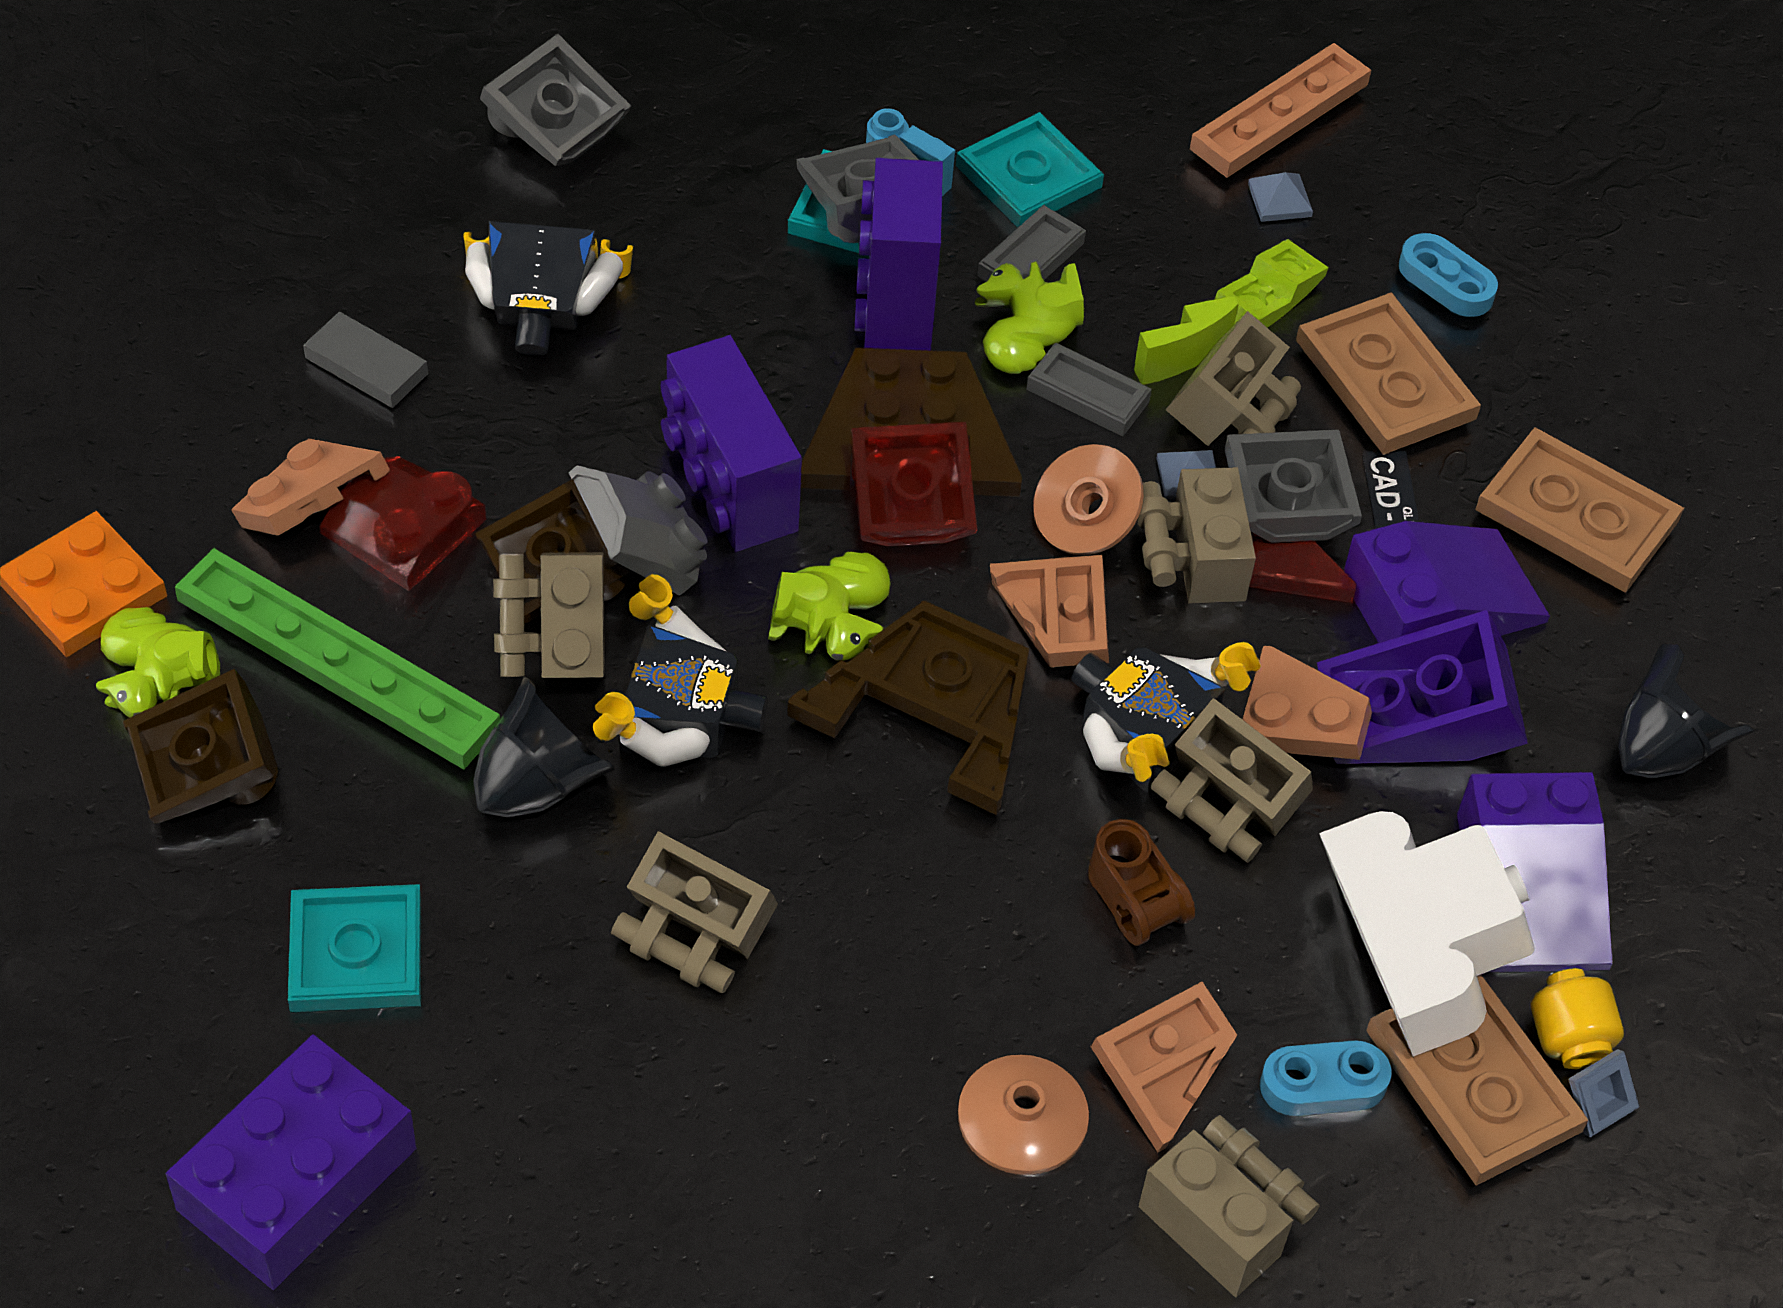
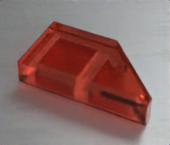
M1253 533L1252 541L1256 560L1249 587L1353 602L1356 583L1315 541L1271 543Z

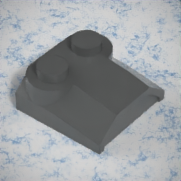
M559 34L552 37L484 86L480 100L488 107L487 115L491 125L498 132L509 137H520L555 166L572 163L604 139L631 108V105Z
M896 135L808 158L796 159L798 171L826 210L828 231L844 242L859 243L860 221L872 219V215L861 214L863 180L874 181L875 159L919 160Z
M1339 430L1233 434L1227 436L1225 454L1228 467H1238L1250 531L1271 543L1329 540L1360 524L1362 514Z
M578 465L568 472L571 479L574 480L600 533L611 560L645 578L652 574L663 577L670 584L672 592L679 596L697 582L700 564L707 558L704 545L707 543V537L700 526L687 515L682 505L686 500L685 494L672 477L665 473L658 476L651 471H647L637 480Z

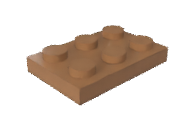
M1392 292L1299 326L1296 338L1297 343L1383 455L1477 420L1481 404Z
M1534 427L1482 492L1475 510L1626 593L1677 525L1684 507Z
M1481 974L1477 978L1487 1012L1484 1022L1479 1028L1466 1037L1413 1057L1392 1008L1370 1018L1366 1030L1376 1046L1386 1055L1393 1070L1476 1186L1582 1133L1588 1122V1118Z

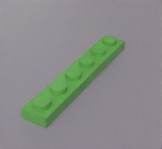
M215 548L175 586L177 600L463 770L480 753L482 745L492 729L500 721V714Z

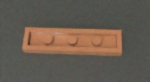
M1333 43L1193 133L1190 150L1228 178L1366 87L1369 82L1371 69Z

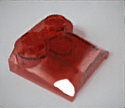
M966 422L851 429V473L855 482L861 540L884 546L947 543L977 532Z
M399 456L388 457L384 459L390 471L385 476L375 481L371 475L362 473L340 491L343 499L331 505L320 525L321 534L410 591L486 520V510L483 503L472 497L471 486L461 475L449 471L431 473Z

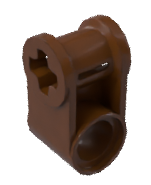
M1126 819L1109 821L1101 827L1097 834L1090 860L1088 877L1092 886L1098 891L1114 915L1117 925L1126 939L1134 946H1140L1148 942L1151 933L1175 921L1178 924H1186L1192 921L1195 917V906L1191 893L1183 879L1172 870L1150 838L1148 831L1140 824ZM1110 856H1122L1130 862H1118Z

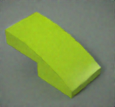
M1287 239L1257 255L1250 273L1219 289L1215 299L1235 295L1239 302L1235 324L1248 311L1268 328L1304 299L1326 276L1329 267Z
M1233 295L1185 305L1181 324L1141 332L1134 371L1140 383L1146 385L1181 374L1201 364L1213 346L1235 325L1239 306L1236 296Z

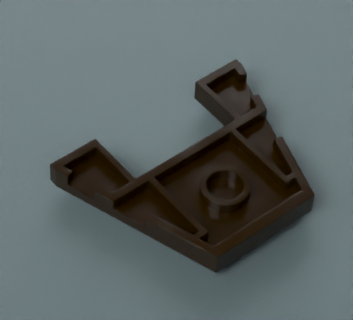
M855 348L802 460L801 488L849 490L851 445L951 448L968 450L969 495L1020 497L1021 473L967 352Z
M922 601L871 638L868 648L849 662L841 660L825 672V679L809 691L802 688L792 695L788 701L787 716L835 738L863 696L869 695L971 743V745L949 777L947 792L997 815L1003 798L1029 648L927 601Z

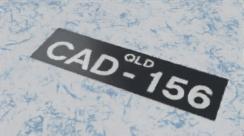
M1362 451L1375 529L1403 521L1419 522L1406 451H1392L1384 455L1381 451Z

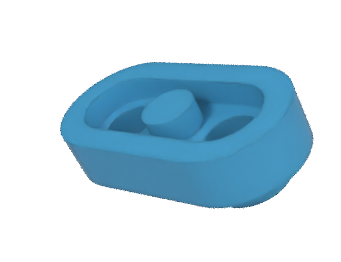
M1420 233L1413 235L1403 245L1399 269L1401 274L1412 284L1458 315L1467 317L1480 316L1491 309L1498 289V282L1495 275L1488 268L1445 238L1435 234Z
M1363 1041L1287 1046L1277 1049L1267 1058L1260 1078V1091L1264 1100L1271 1108L1289 1116L1366 1110L1376 1106L1385 1096L1392 1074L1391 1065L1386 1055L1379 1048ZM1349 1065L1362 1066L1369 1073L1358 1074ZM1298 1070L1306 1078L1302 1080L1293 1079L1286 1071Z

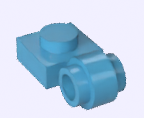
M881 109L869 119L866 143L896 135L919 160L942 161V196L952 188L955 149L914 125L909 128L907 121L897 110Z

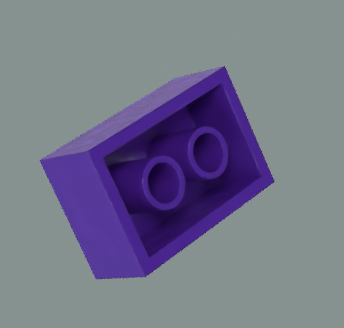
M876 158L874 181L863 180L861 214L872 215V219L860 221L859 255H868L869 259L858 258L856 291L857 294H867V299L856 298L854 332H865V348L931 351L941 246L942 161Z
M728 335L667 354V379L661 381V392L667 407V417L661 420L663 436L671 451L679 450L684 459V471L691 489L694 492L701 490L707 501L708 517L715 532L718 534L724 532L735 552L798 532L802 457L732 336Z
M312 1034L166 1172L176 1211L274 1291L417 1149L411 1110Z

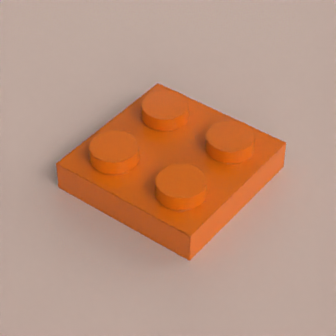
M97 511L0 567V586L66 658L100 638L105 623L119 611L126 608L151 607L167 597L164 581Z

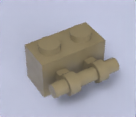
M1247 311L1213 346L1166 408V411L1207 446L1230 424L1238 429V434L1275 433V425L1278 421L1287 419L1296 407V396L1301 390L1300 382L1294 377L1285 376L1280 381L1271 374L1290 347ZM1254 396L1260 400V410H1257L1250 404Z
M1238 467L1181 469L1175 502H1168L1166 498L1162 497L1161 488L1158 483L1152 481L1143 483V504L1137 523L1140 528L1145 530L1147 542L1144 543L1142 552L1145 567L1152 571L1154 584L1161 587L1172 585L1176 581L1175 571H1183L1188 603L1246 601L1256 557ZM1168 530H1176L1178 543L1169 538Z
M604 552L543 553L541 555V578H524L523 554H499V578L493 579V597L500 598V633H494V652L500 653V676H525V652H542V678L604 677ZM525 597H541V632H524Z
M1214 698L1175 744L1179 764L1190 771V773L1181 782L1164 769L1155 778L1150 789L1167 801L1166 809L1179 819L1187 816L1211 835L1209 842L1224 853L1230 849L1247 863L1254 858L1262 846L1261 842L1245 831L1248 823L1253 819L1273 836H1276L1313 790L1310 770ZM1208 786L1234 805L1226 815L1201 797Z
M658 831L627 885L628 890L639 902L650 907L643 922L622 912L615 921L611 934L630 944V952L646 961L654 957L681 971L680 979L695 987H699L703 983L723 994L729 987L735 971L715 961L716 954L721 945L748 959L778 903L769 889ZM671 919L700 934L693 948L665 934Z
M1219 1115L1209 1123L1203 1135L1220 1151L1218 1152L1198 1132L1192 1130L1147 1170L1138 1207L1236 1298L1281 1257L1293 1223V1219L1283 1209L1303 1225L1314 1216L1320 1204L1302 1189L1304 1181L1290 1168L1282 1171L1258 1149L1260 1141L1246 1128L1237 1130L1222 1115ZM1239 1169L1245 1172L1254 1182H1256L1264 1190V1192H1262L1245 1175H1243L1239 1171Z

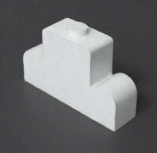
M1380 811L1371 813L1319 833L1334 875L1412 1056L1414 1057L1456 1041L1476 1031L1484 1022L1487 1012L1477 976L1530 956L1535 950L1521 904L1529 901V897L1516 866L1503 867L1486 830L1480 825L1471 826L1417 848L1409 824L1402 816L1393 812Z

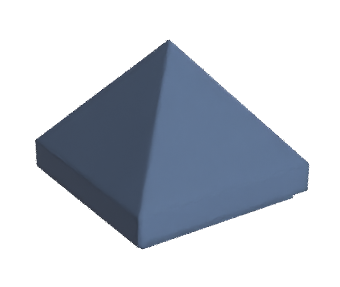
M1285 172L1249 179L1248 186L1261 222L1312 217L1313 210L1300 174Z
M1213 450L1157 453L1156 457L1164 498L1168 502H1175L1181 469L1216 468Z
M1615 1050L1569 1078L1574 1101L1588 1118V1122L1583 1130L1584 1135L1592 1137L1639 1108L1626 1056L1622 1050Z

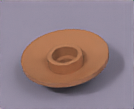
M1091 444L1067 451L1046 469L1037 485L1033 506L1036 524L1040 532L1053 546L1073 555H1091L1113 547L1130 532L1140 515L1144 497L1140 473L1126 455L1110 446ZM1103 499L1100 507L1095 512L1089 514L1090 505L1095 500Z
M1009 1055L986 1063L971 1075L960 1095L958 1122L967 1145L985 1163L1007 1173L1035 1175L1060 1167L1076 1154L1087 1133L1089 1110L1086 1097L1080 1085L1062 1067L1041 1057ZM1028 1099L1037 1105L1031 1109H1024L1019 1107L1014 1100Z

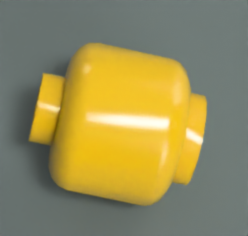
M1578 968L1566 969L1550 975L1546 979L1548 986L1537 992L1531 1001V1011L1542 1050L1547 1057L1562 1061L1564 1068H1587L1612 1053V1049L1620 1043L1624 1036V1029L1612 988L1607 981L1598 977L1585 976L1584 971Z

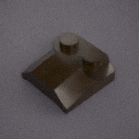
M573 479L475 533L498 575L499 554H523L524 578H541V555L543 553L604 552V601L616 596L624 588L631 572L630 569L610 559L608 550ZM541 597L524 598V624L541 617Z
M235 669L123 721L124 728L128 731L151 809L148 811V814L155 824L224 799L240 805L256 802L271 790L276 781L278 767L262 715L244 679Z

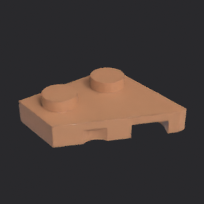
M308 439L295 445L288 452L287 459L268 476L254 482L248 489V494L231 510L241 528L280 535L303 522L309 515L324 510L342 500L343 497L337 488L362 473L371 475L376 481L385 476L390 469L379 451Z
M1102 555L990 564L992 585L1049 667L1078 665L1083 657L1091 652L1106 663H1109Z
M1263 646L1259 660L1261 668L1256 671L1242 720L1286 753L1360 760L1372 714L1369 697L1272 646Z
M1202 981L1096 1037L1091 1048L1158 1153L1165 1149L1172 1140L1215 1069L1237 1037V1034Z

